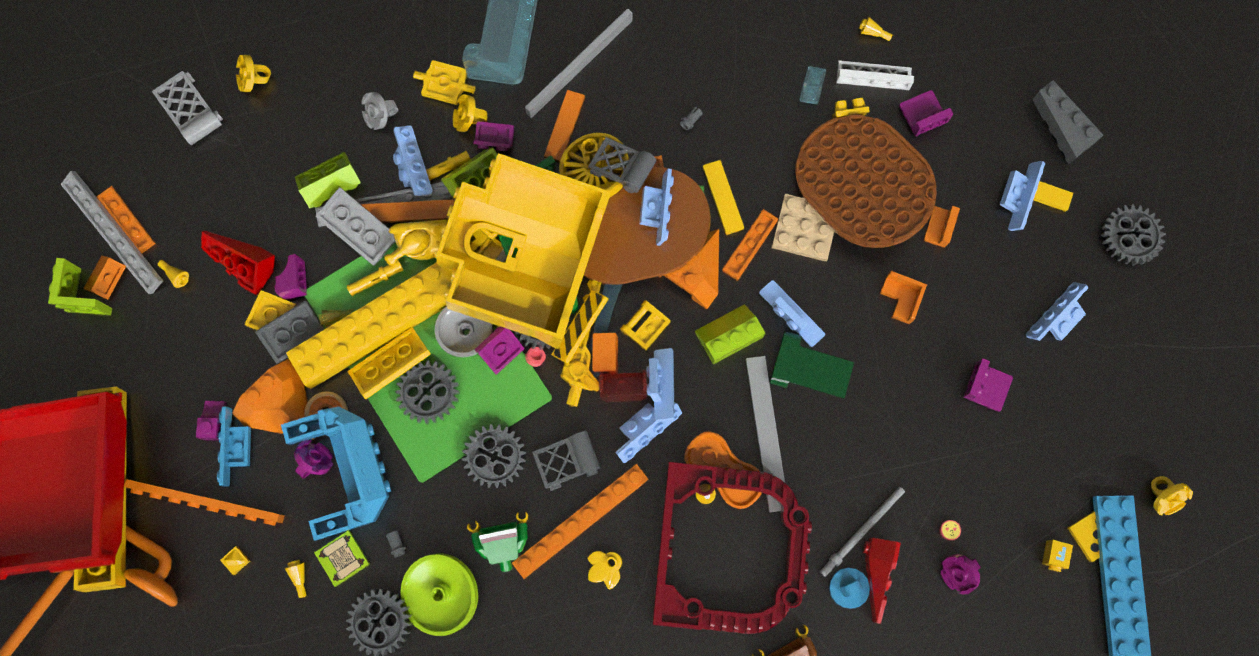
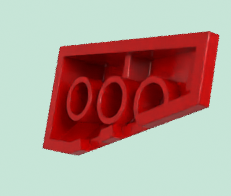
M869 538L864 544L863 553H866L865 562L867 579L870 586L869 596L872 621L881 624L887 602V596L884 593L891 587L890 571L896 568L901 543Z

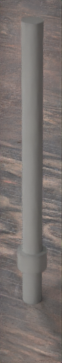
M899 486L837 553H833L829 557V562L819 571L824 577L835 566L838 567L843 562L844 556L905 493L904 489Z

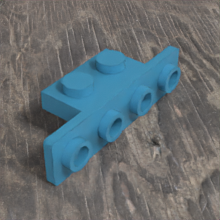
M222 406V411L219 413L221 431H219L218 440L221 446L220 451H218L220 470L217 472V481L220 486L229 487L230 467L250 466L251 427H232V408Z

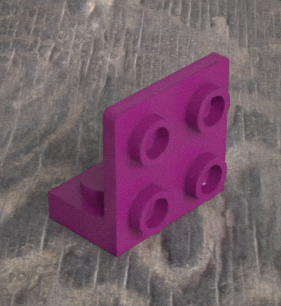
M932 90L904 101L899 105L914 136L948 123L953 116L951 108L946 110L941 108Z
M982 358L975 364L963 398L1000 412L1013 377L988 367L990 361Z

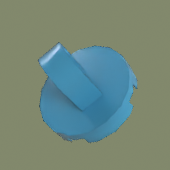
M845 568L833 574L829 585V592L836 604L852 609L865 603L869 596L870 586L868 579L859 570Z

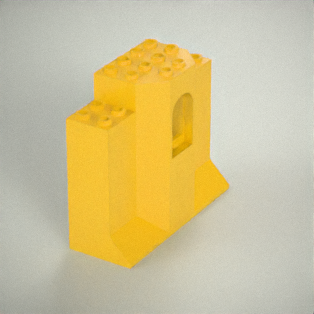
M498 153L497 158L491 161L489 167L490 177L486 176L483 188L462 182L461 187H457L453 197L455 198L454 206L450 205L447 213L448 223L443 224L440 233L442 235L441 242H437L434 249V258L437 260V265L453 270L450 278L452 285L446 288L444 302H446L447 309L537 338L559 349L611 192ZM479 229H485L512 238L513 242L506 262L504 263L473 252L470 248V239L473 233ZM514 248H518L516 257L512 258Z

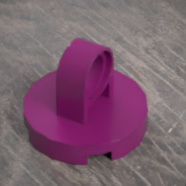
M305 440L296 447L294 457L299 466L295 472L302 479L310 474H326L333 466L331 461L333 456L323 444L318 442L315 445L310 443L312 440Z
M953 554L942 562L943 570H941V575L951 590L956 589L960 591L959 594L964 595L971 593L978 587L980 583L978 570L981 567L976 558L970 560L964 555Z

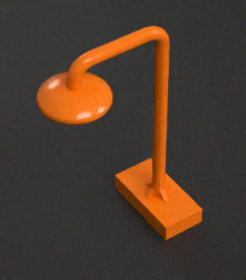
M126 525V540L155 557L159 562V566L154 574L143 569H127L123 573L124 577L168 606H176L178 603L177 595L173 588L164 581L171 570L172 560L169 553L160 545ZM74 570L59 572L0 648V656H11L73 576Z

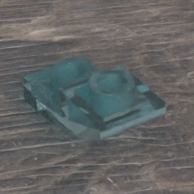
M808 66L800 96L801 102L818 105L826 76V69Z

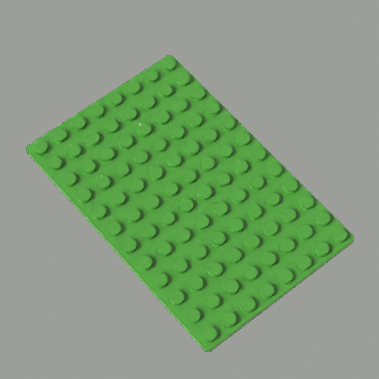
M396 241L385 255L391 254L398 248ZM404 255L398 259L404 271L389 277L387 281L383 280L351 296L347 285L379 270L381 266L389 265L384 256L375 266L363 256H360L308 288L305 297L326 329L437 262L436 258L416 260ZM441 311L416 325L413 329L431 353L421 361L422 364L426 366V362L429 360L431 366H433L436 361L438 362V368L444 364L446 366L445 371L450 369L452 371L450 376H456L453 383L456 382L459 386L454 389L458 390L460 394L454 397L459 402L452 403L455 409H448L451 415L449 416L444 413V420L437 417V423L430 419L429 424H426L424 419L421 423H418L417 417L412 421L410 419L411 413L407 416L403 413L406 408H399L403 402L396 401L401 395L396 394L395 391L401 390L397 383H403L400 376L406 377V372L368 398L418 481L422 483L467 455L462 450L469 448L465 445V442H472L469 435L476 437L475 430L481 433L482 426L489 430L490 424L493 425V429H496L498 424H500L501 430H504L506 426L508 428L552 400L551 394L534 368L527 363L523 351L497 375L478 354L470 357H455L445 352L438 344L435 336V324ZM493 324V332H494L499 326ZM466 329L464 335L469 334L470 330ZM380 348L368 354L367 356L355 362L354 364L350 365L349 369H352L354 366L365 360L367 357L378 351ZM426 375L424 383H430L433 375ZM413 388L410 391V397H415L418 394V388ZM440 388L437 391L438 397L446 394V388ZM426 389L424 391L428 396L431 395L430 390ZM425 402L423 410L431 409L432 402ZM489 437V438H486V439L484 440L483 444L486 443L487 441H489V440L492 439V438H490V437Z

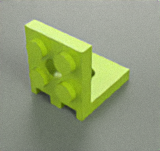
M56 258V264L53 266V280L49 286L50 296L48 303L56 304L55 307L64 309L65 312L111 315L112 308L96 299L76 298L81 268L64 258Z

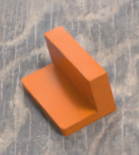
M935 206L928 223L924 241L945 248L950 243L960 208L952 206L950 210Z
M101 256L84 290L108 300L126 266L109 257Z
M616 333L593 334L592 370L594 372H609L610 375L618 374V336Z

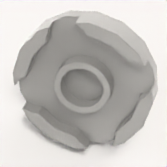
M377 92L366 93L363 96L362 104H365V111H362V115L369 128H374V130L384 128L387 123V117L398 112L394 100L384 101Z

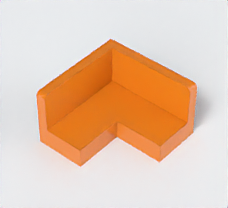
M890 271L885 278L880 294L898 300L892 318L907 324L914 321L927 284Z

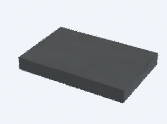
M304 301L258 329L255 333L275 363L279 364L288 358L286 352L325 329L307 302Z

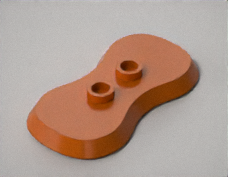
M710 431L696 436L688 445L684 455L686 464L759 471L755 466L745 463L734 456L724 438ZM718 488L725 502L738 509H745L751 506L762 494L757 491Z

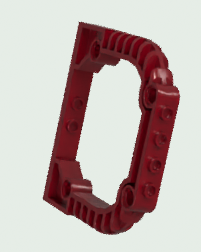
M668 462L653 625L755 634L773 628L787 615L790 608H796L801 604L803 594H806L807 590L804 574L808 573L806 553L809 554L810 542L807 541L808 533H811L812 522L809 521L807 509L799 506L796 496L785 482L765 472ZM703 480L708 481L710 484L709 490L706 492L701 491L699 488V483ZM715 488H729L767 494L781 505V521L789 529L785 580L775 588L772 604L759 611L749 612L703 607L699 598L695 596L685 598L672 583H665L667 560L672 558V547H669V540L674 538V527H671L673 503L681 504L696 492L699 495L708 496L713 493ZM797 510L801 511L803 516L798 522L793 519V514ZM793 591L796 595L795 600L787 602L786 595ZM696 602L698 604L697 611L689 612L687 610L688 604Z

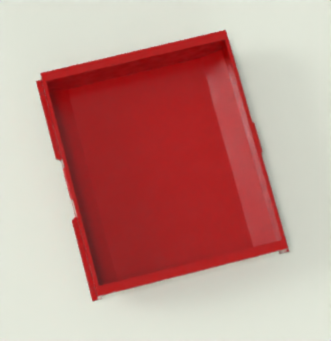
M101 392L37 404H23L0 410V580L6 579L9 575L49 570L50 573L115 565L116 554L122 542L127 420L121 403V392Z

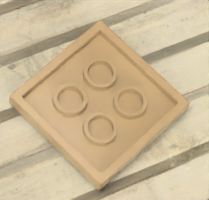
M785 194L772 248L827 261L834 230L804 198Z

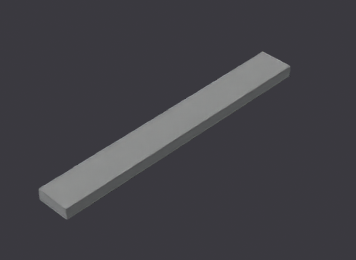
M626 9L525 106L526 114L532 118L632 22V12Z
M70 171L61 183L62 187L148 294H153L163 282L162 278L76 171Z
M440 182L431 184L433 192L428 195L414 196L413 190L410 188L355 200L360 204L453 200L455 198L451 196L444 183ZM323 206L315 207L316 215L323 208ZM317 219L319 227L326 226L319 219Z
M765 356L746 358L762 471L772 474L785 482ZM766 494L769 513L781 511V505L770 495Z

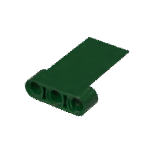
M785 331L770 383L787 388L788 383L791 382L845 398L854 362L799 346L802 336Z

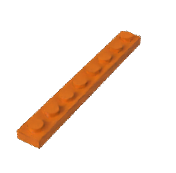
M636 464L512 562L513 566L525 579L649 479Z
M126 479L124 485L126 488H131L130 493L142 495L144 491L150 493L149 497L161 499L162 496L169 497V502L178 504L183 500L188 502L187 506L195 508L205 505L208 511L218 513L219 509L226 510V515L237 517L238 513L244 514V519L256 521L257 518L264 519L263 523L274 526L276 522L283 523L285 516Z

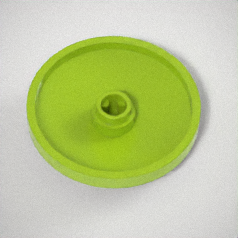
M443 553L427 555L415 561L404 575L401 585V600L405 599V602L402 606L410 607L405 611L406 614H412L408 619L422 632L434 636L450 635L466 626L476 611L478 604L476 580L470 569L458 558Z

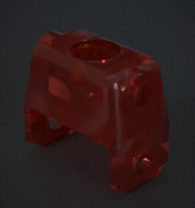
M642 370V373L603 374V371L599 372L601 400L606 402L641 401L647 398L646 370Z

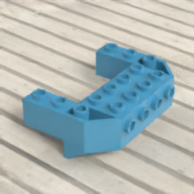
M341 407L320 410L317 414L281 424L284 438L288 445L322 435L330 437L349 502L345 504V510L308 521L314 541L376 522L389 498L388 492H391L389 481L384 480L383 473L386 471L383 461L379 462L377 454H380L377 442L373 443L372 435L375 434L372 424H368L366 420Z

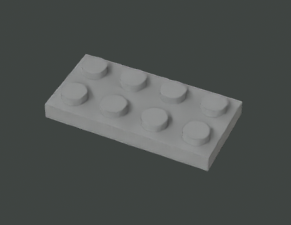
M340 187L315 216L373 266L379 262L395 243L394 234L389 233V228Z

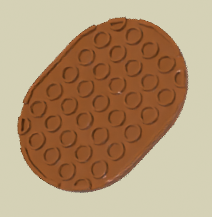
M859 114L834 118L817 127L801 146L796 160V179L800 192L820 217L845 240L870 248L889 247L914 236L929 220L934 210L937 196L936 181L932 168L927 160L897 130L885 121Z
M652 168L637 193H629L623 186L619 192L608 200L584 276L602 284L618 285L669 274L687 265L686 263L701 251L710 231V208L702 189L689 176L672 169L671 176H674L673 185L670 187L672 200L670 205H668L670 219L666 225L669 233L667 240L660 246H657L658 228L639 224L642 193L645 186L662 189L663 174L669 168ZM606 178L608 182H613V180Z

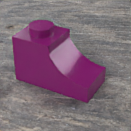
M296 254L289 255L286 268L279 276L275 277V292L285 300L307 295L305 261Z
M205 401L202 415L197 419L196 438L219 441L218 434L221 431L219 413L222 411V406H227V402Z

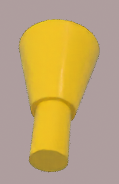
M870 17L863 19L859 25L861 34L880 36L888 41L892 38L891 33L882 30L883 28Z
M164 260L158 262V266L165 271L174 287L179 288L187 284L189 279L187 272L170 266Z
M300 560L289 562L285 570L294 586H296L298 597L302 598L307 596L304 587L305 562L300 563Z

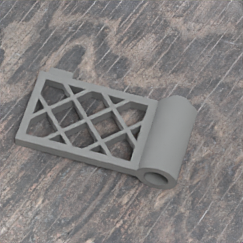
M181 71L152 92L178 127L183 137L190 145H193L221 126L222 123L220 121L223 118L217 111L213 112L192 84L195 80L190 73ZM184 78V88L176 87L177 82ZM165 90H170L168 98H163L159 94ZM175 91L182 92L181 99H173ZM187 92L195 93L193 100H185ZM172 103H179L177 111L170 110ZM184 104L192 105L190 112L182 111ZM196 105L206 108L200 113H195ZM181 115L189 116L187 122L182 125L179 123Z

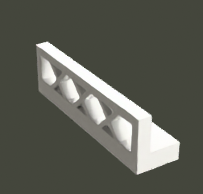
M839 61L837 83L910 90L914 76H911L912 68ZM842 67H849L851 70L842 69ZM898 72H902V73H906V75H900V74H897V73H898Z

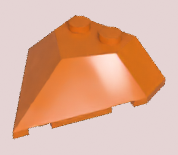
M719 229L708 233L701 251L687 262V265L672 273L663 275L691 294L692 300L705 309L709 308L718 295Z
M290 359L269 368L240 396L232 414L245 427L249 426L255 429L283 434L281 424L305 417V407L308 403L307 393Z

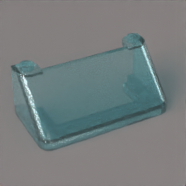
M489 0L481 43L469 44L464 49L462 60L468 78L506 84H518L522 81L537 0Z

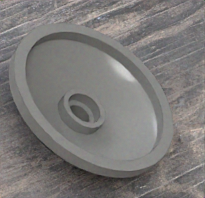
M447 307L441 311L435 324V336L438 344L445 352L455 357H470L478 354L474 349L493 333V324L449 310ZM469 329V334L464 335V331Z

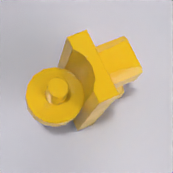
M863 98L853 99V109L848 110L845 100L837 101L835 103V113L832 114V117L834 119L853 114L865 116L866 113L870 112L869 107H865Z

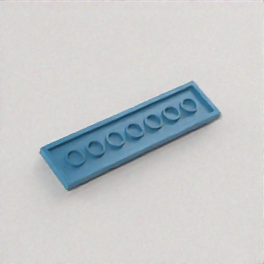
M1094 496L1093 506L1096 515L1100 554L1099 564L1109 656H1151L1134 496Z

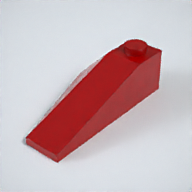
M205 230L202 231L201 248L216 263L220 262L227 268L226 272L229 275L233 274L238 279V284L255 295L259 294L274 271L275 255L258 246Z

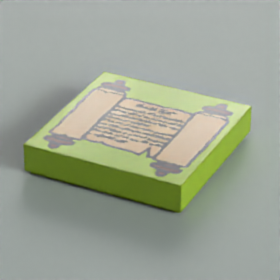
M349 530L314 552L334 587L370 565Z

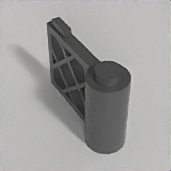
M606 137L589 164L588 169L590 174L599 178L601 175L622 184L627 192L637 193L656 163V158L649 152L636 151ZM607 145L613 146L616 152L606 154L605 148ZM628 153L633 155L631 160L624 162L621 158L622 154ZM618 156L620 163L610 165L608 158ZM601 160H605L607 166L603 168L595 165ZM622 167L623 173L619 177L613 174L612 170Z
M587 431L574 434L567 439L533 451L545 489L550 488V491L561 488V483L584 474L587 477L598 473V469L601 468ZM567 444L569 449L566 458L556 454L559 446ZM544 452L552 454L548 465L541 462L539 454ZM555 456L565 460L560 471L550 467ZM567 462L574 464L576 473L568 475L563 472ZM549 469L559 473L556 481L548 483L546 477Z

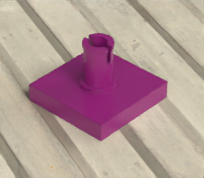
M499 326L474 350L497 375L525 348L510 329Z

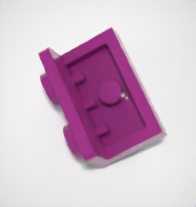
M477 121L473 144H478V148L489 149V146H495L496 150L507 151V148L513 147L515 125Z

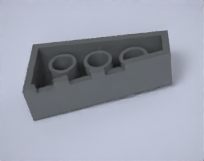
M1051 81L1042 88L1032 99L1043 120H1046L1051 135H1054L1056 138L1057 146L1066 156L1067 164H1070L1103 136L1099 129L1054 81Z

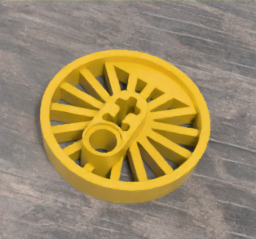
M591 133L576 139L567 147L561 157L559 165L560 175L574 178L593 186L596 181V187L610 191V197H612L622 189L623 185L616 181L608 182L602 175L600 178L605 184L601 185L600 178L590 174L588 166L606 137L618 143H623L616 137L606 133ZM607 145L605 148L606 154L612 153L611 151L614 147ZM580 150L583 158L575 153ZM628 153L621 157L623 162L629 160ZM618 156L608 158L609 164L620 163L619 158H617ZM572 158L580 163L570 162ZM601 160L595 166L603 168L607 166L605 160ZM622 167L616 168L612 172L621 173L622 175L623 169Z

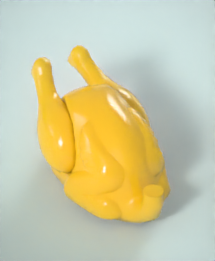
M447 220L393 225L389 228V233L394 234L398 248L391 254L385 255L384 259L389 265L395 264L404 255L416 260L433 259L436 243L441 242L442 235L440 233L444 223H448Z

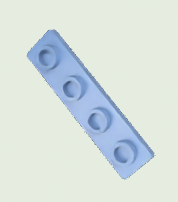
M412 126L395 127L393 131L398 148L393 154V160L398 165L400 181H403L405 188L412 187L414 196L432 194L433 190Z
M1043 161L1030 163L1025 176L1017 170L1010 172L1000 202L1001 206L1013 213L1008 226L1010 231L1022 230L1026 225L1040 177L1043 173L1045 165Z
M667 169L663 174L662 189L645 186L642 193L639 224L658 228L657 246H660L667 240L669 233L666 225L670 219L668 205H670L672 200V194L670 193V187H672L674 176H671L672 169Z
M772 280L760 291L759 294L774 308V312L787 322L790 329L801 335L810 347H813L825 336V333L775 281Z
M1076 282L1069 285L1067 290L1056 299L1055 303L1030 328L1026 336L1040 341L1050 330L1055 339L1062 341L1086 314L1077 300L1088 289V286Z
M673 349L655 350L654 358L649 359V366L646 367L647 377L649 378V384L646 385L647 394L654 401L655 421L673 420Z
M674 402L673 420L655 421L654 408L647 403L620 427V430L629 439L627 443L616 451V454L623 463L632 459L638 451L647 446L658 434L662 433L669 424L678 419L682 411L677 403Z

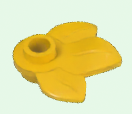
M601 551L590 554L587 559L593 566L589 570L588 580L591 582H602L604 580L608 589L615 587L620 580L621 556L616 552L606 554ZM609 559H613L615 561L614 566H611L609 564Z

